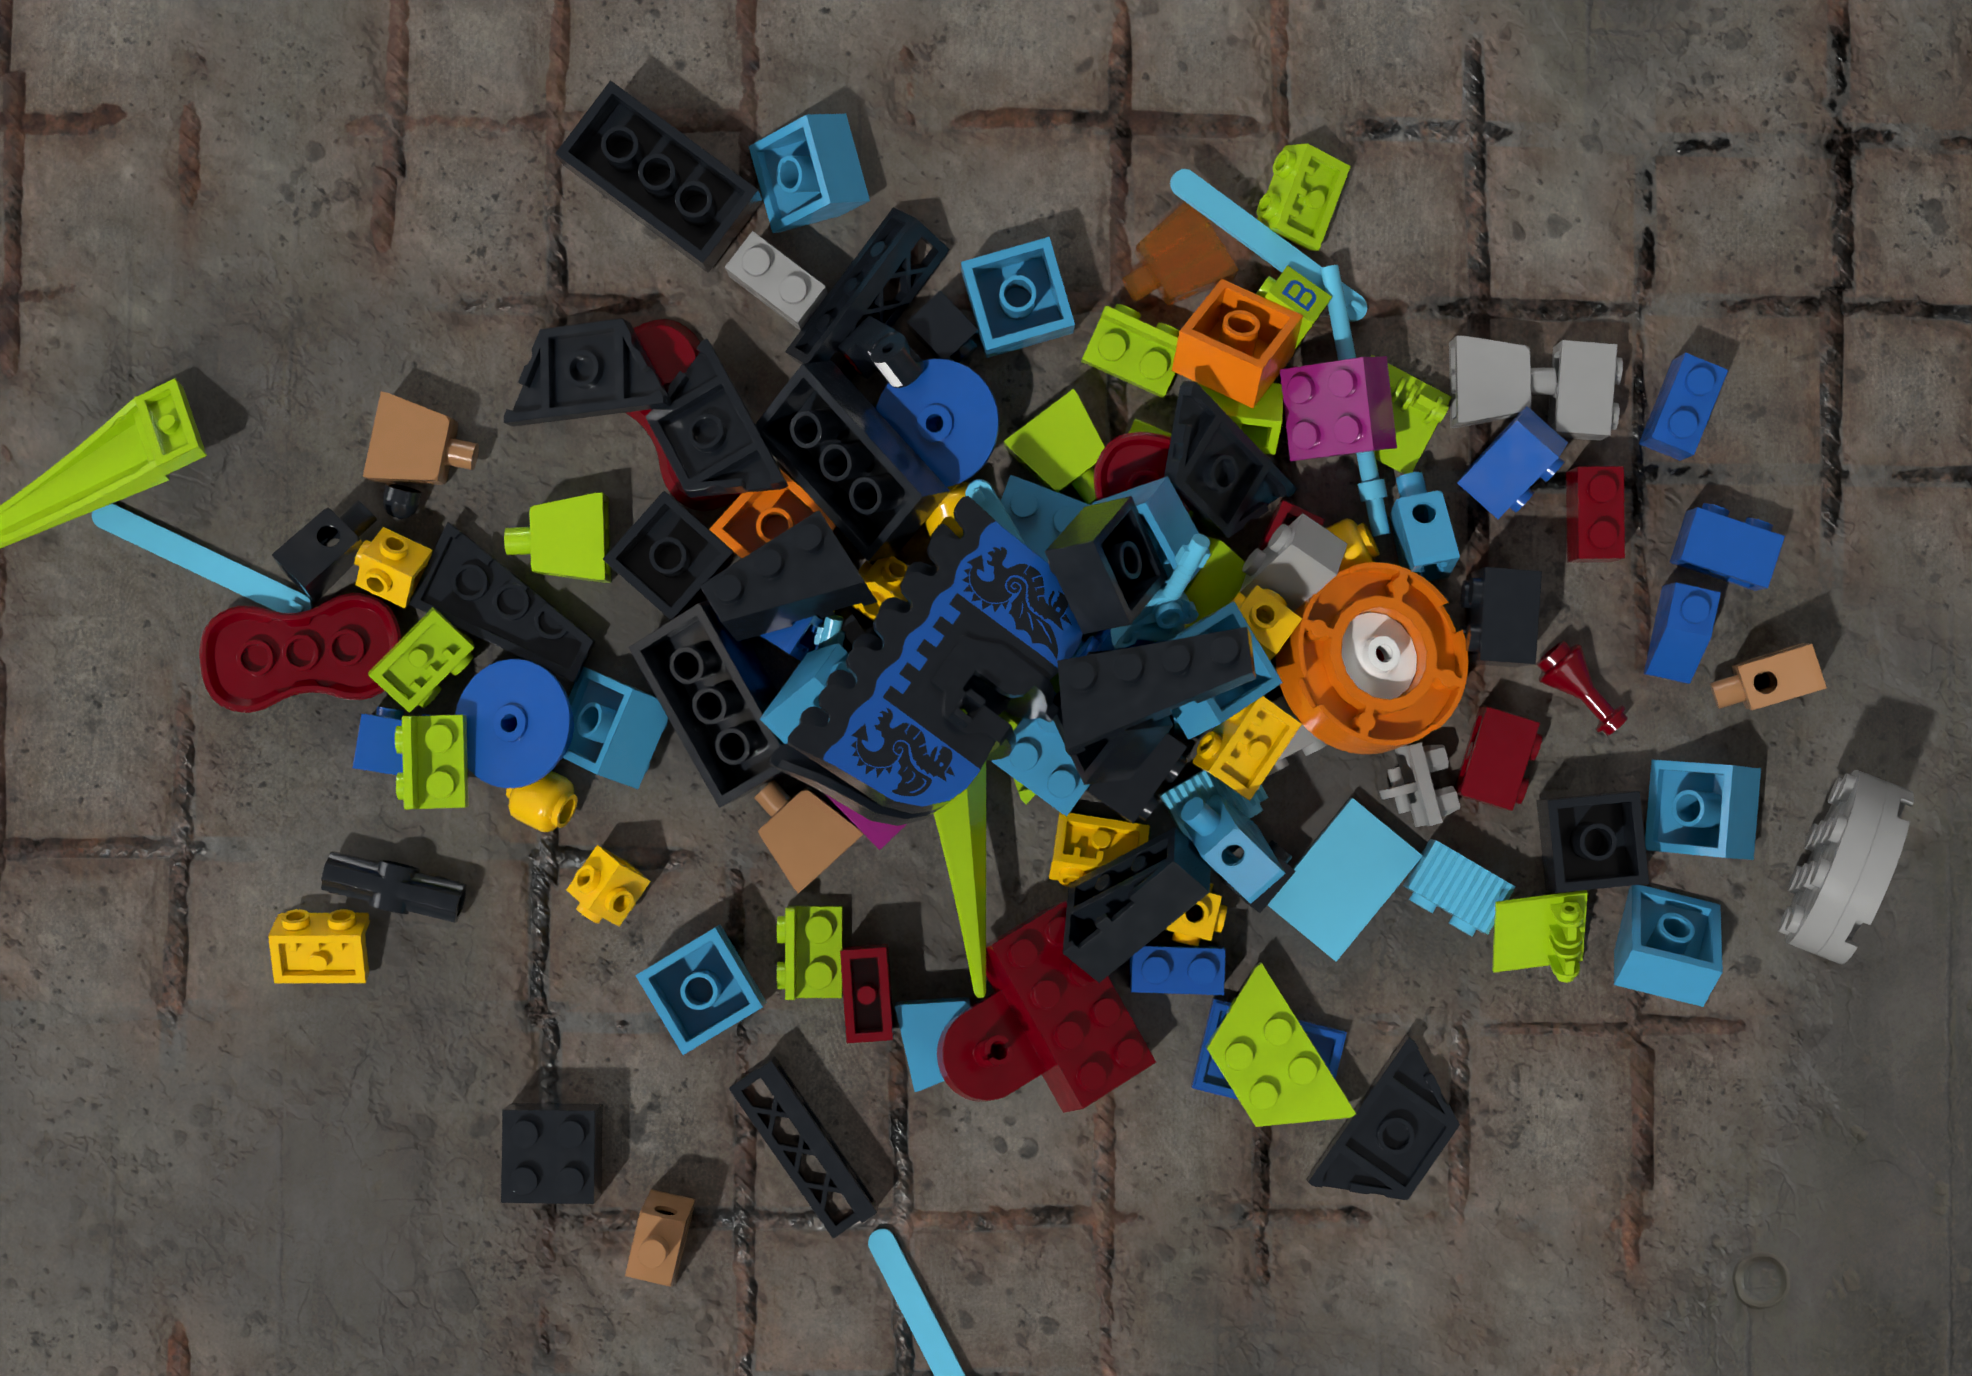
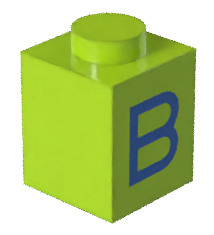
M1288 265L1277 280L1268 276L1256 293L1261 297L1303 315L1296 347L1332 298V296Z

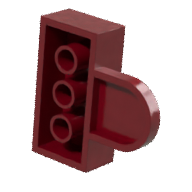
M1066 901L1042 910L986 944V976L995 993L954 1017L942 1031L937 1046V1062L940 1073L946 1084L961 1097L976 1102L1001 1099L1042 1075L1062 1112L1065 1113L1086 1108L1156 1063L1109 977L1107 976L1098 983L1063 954Z

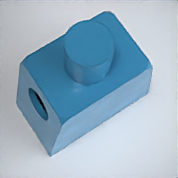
M1422 472L1401 475L1396 478L1400 498L1396 499L1390 512L1399 566L1419 574L1429 582L1448 578L1460 555L1443 493L1438 490L1427 492Z
M1220 794L1212 795L1206 802L1200 797L1192 798L1182 808L1181 818L1185 821L1184 827L1199 854L1250 904L1286 874L1258 826ZM1240 846L1244 850L1241 860L1233 854Z
M970 997L896 1002L895 1009L914 1092L945 1081L940 1073L937 1062L938 1041L945 1026L958 1014L972 1007Z

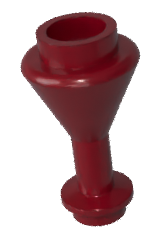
M1562 640L1536 663L1543 671L1539 676V682L1579 698L1599 719L1600 722L1595 728L1597 732L1603 731L1609 736L1627 721L1628 717L1623 713L1625 707L1621 705L1614 709L1594 688L1581 645L1576 644L1570 647Z

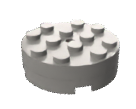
M1854 770L1851 774L1846 773L1843 779L1837 778L1829 795L1828 803L1831 806L1824 821L1821 820L1819 825L1815 823L1812 825L1804 844V849L1811 851L1807 863H1804L1802 867L1797 865L1791 876L1787 891L1795 894L1791 907L1788 906L1778 927V932L1785 934V942L1787 944L1841 965L1845 964L1858 948L1859 943L1852 941L1855 932L1860 929L1863 923L1871 925L1881 905L1900 858L1910 825L1909 821L1901 819L1900 816L1905 804L1911 807L1914 804L1913 791L1859 770Z

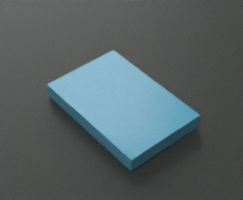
M1349 798L1295 864L1293 869L1296 872L1267 906L1337 962L1423 855L1355 799Z

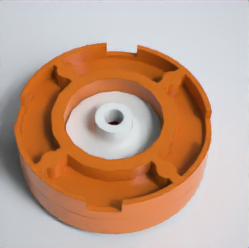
M1370 562L1357 564L1338 572L1318 593L1313 594L1299 606L1294 613L1301 617L1302 620L1276 654V669L1283 682L1280 684L1282 693L1300 723L1324 743L1336 749L1355 754H1378L1413 743L1432 731L1439 729L1457 708L1463 695L1468 675V651H1466L1465 635L1463 629L1456 632L1454 624L1443 606L1448 603L1444 595L1428 580L1407 568L1389 563Z

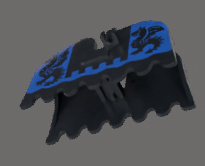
M969 496L962 497L953 512L955 521L963 529L962 538L960 539L945 524L936 527L927 547L928 556L936 566L920 561L913 562L907 567L900 587L901 593L908 601L892 597L887 598L881 603L878 610L879 613L875 616L873 622L874 630L880 638L866 633L861 634L854 640L852 651L848 653L846 659L847 669L850 672L836 670L828 676L826 687L820 692L818 698L821 708L815 706L804 710L799 718V725L788 736V744L780 745L769 757V765L818 789L870 821L895 826L922 821L967 789L980 772L986 760H998L1008 757L1016 745V736L1012 726L999 717L1003 711L1017 718H1041L1047 722H1052L1059 709L1053 703L1055 693L1050 680L1058 673L1057 661L1072 658L1080 646L1083 633L1069 607L1057 577L1050 570L1049 564L1004 529ZM960 708L965 709L967 714L960 710Z

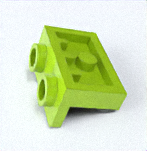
M1310 144L1286 145L1274 161V175L1267 193L1258 204L1257 220L1279 236L1309 251H1319L1351 166Z
M1116 304L1115 309L1105 306L1081 362L1164 399L1175 375L1172 367L1179 330L1164 323H1158L1155 328L1140 321L1141 314L1121 304Z
M432 607L368 672V675L410 713L417 705L421 708L429 705L441 691L438 684L450 672L454 676L458 675L471 662L474 656L470 652L475 648L473 640L468 635H463L441 613Z
M466 715L402 716V726H396L395 748L397 754H402L403 772H398L396 776V795L398 800L404 801V810L469 807Z
M787 906L785 908V916L777 917V943H785V962H777V989H785V1000H795L796 998H842L840 950L843 947V906Z

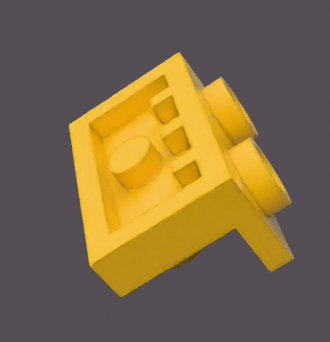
M1262 696L1216 726L1213 731L1208 732L1198 744L1197 755L1193 759V763L1250 801L1302 724Z
M1059 812L1049 879L1059 881L1060 884L1069 887V883L1148 842L1150 825L1069 813L1066 817Z
M295 909L278 914L268 935L274 983H366L369 976L365 933L370 923L369 914L355 913L348 909L335 910L331 913H309L306 910Z

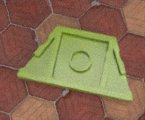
M1259 962L1251 970V975L1237 998H1234L1222 1023L1216 1028L1205 1046L1256 1127L1353 1117L1356 1115V1112L1265 967Z

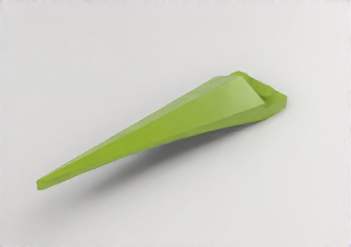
M174 378L134 397L78 447L9 500L1 504L0 548L169 481L170 473L207 456L186 393L177 379Z
M960 708V710L967 714L965 709ZM986 761L967 789L933 813L952 885L973 990L977 998H984L986 994Z

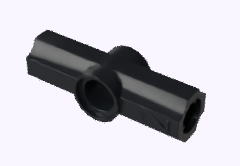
M335 851L330 852L321 877V890L328 891L329 893L369 901V906L400 914L413 912L454 923L458 922L463 909L467 884L440 876L420 873L419 868L388 860L376 862Z

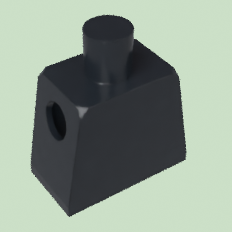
M359 500L340 517L328 507L272 554V557L283 573L316 603L354 565L356 554L362 545L359 537L377 521V518ZM340 539L335 546L326 547L330 540Z

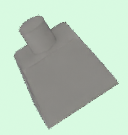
M1456 336L1449 342L1450 396L1452 397L1450 400V428H1460L1517 417L1526 406L1531 409V395L1555 394V368H1531L1530 348L1526 345L1469 336Z

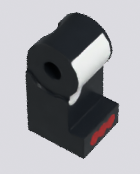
M868 316L837 347L860 376L868 379L875 371H878L885 376L893 388H903L910 385L921 375L924 369L923 360L909 347L908 340L904 335L871 316Z

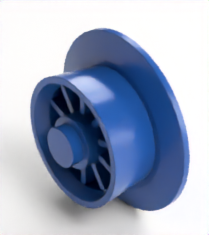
M929 359L923 361V372L910 385L903 388H893L888 383L878 400L876 410L944 485L951 487L974 476L990 458L999 433L998 407L992 391L986 382L972 369L951 360Z
M502 660L481 670L465 687L455 711V715H466L468 769L480 780L496 787L521 788L541 780L563 758L573 738L574 717L564 688L550 671L541 665L527 660Z

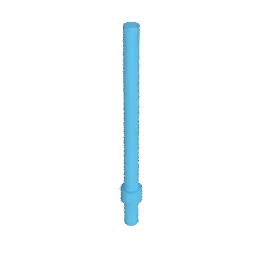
M1339 265L1322 267L1320 269L1324 290L1332 296L1327 306L1338 361L1356 358ZM1375 452L1357 453L1362 482L1357 485L1360 501L1366 502L1372 537L1390 534L1384 498L1388 497L1385 479L1379 478Z

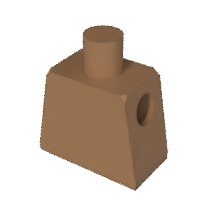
M381 391L363 477L379 483L443 485L447 481L450 466L469 470L475 468L479 445L478 443L456 439L458 422L454 419Z
M1799 643L1731 665L1734 676L1710 683L1718 709L1743 702L1745 709L1755 710L1827 688L1813 644ZM1766 673L1769 679L1768 686L1757 690L1754 686L1755 676Z
M773 780L754 797L772 817L758 830V833L797 893L805 889L864 835L851 820L808 787L804 788L792 799Z
M653 1189L650 1190L639 1214L625 1276L670 1287L676 1285L696 1199ZM656 1210L668 1211L675 1215L661 1214Z

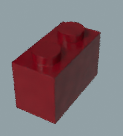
M1624 466L1576 467L1566 472L1567 563L1615 562L1625 559Z
M1488 706L1479 707L1454 786L1457 795L1502 810L1513 811L1515 803L1521 804L1528 789L1529 779L1523 777L1528 760L1534 761L1541 747L1542 735L1537 733L1540 723Z
M888 944L842 947L840 958L847 1044L893 1040L895 1032Z

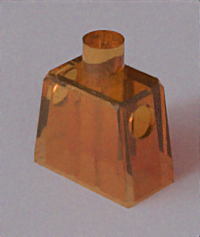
M1184 202L1136 245L1135 254L1142 266L1123 277L1122 281L1135 302L1157 289L1164 302L1169 306L1214 288L1221 279L1228 282L1233 280L1239 269L1207 218Z

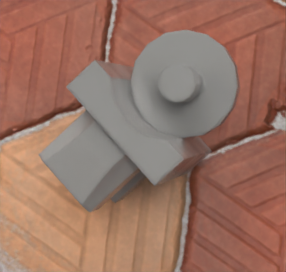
M1422 742L1395 749L1399 767L1387 770L1391 787L1379 790L1381 799L1394 797L1398 814L1411 811L1415 827L1443 823L1442 817L1460 809L1457 791L1453 786H1446L1435 790L1433 787L1430 773L1448 768L1449 761L1444 745L1423 746Z

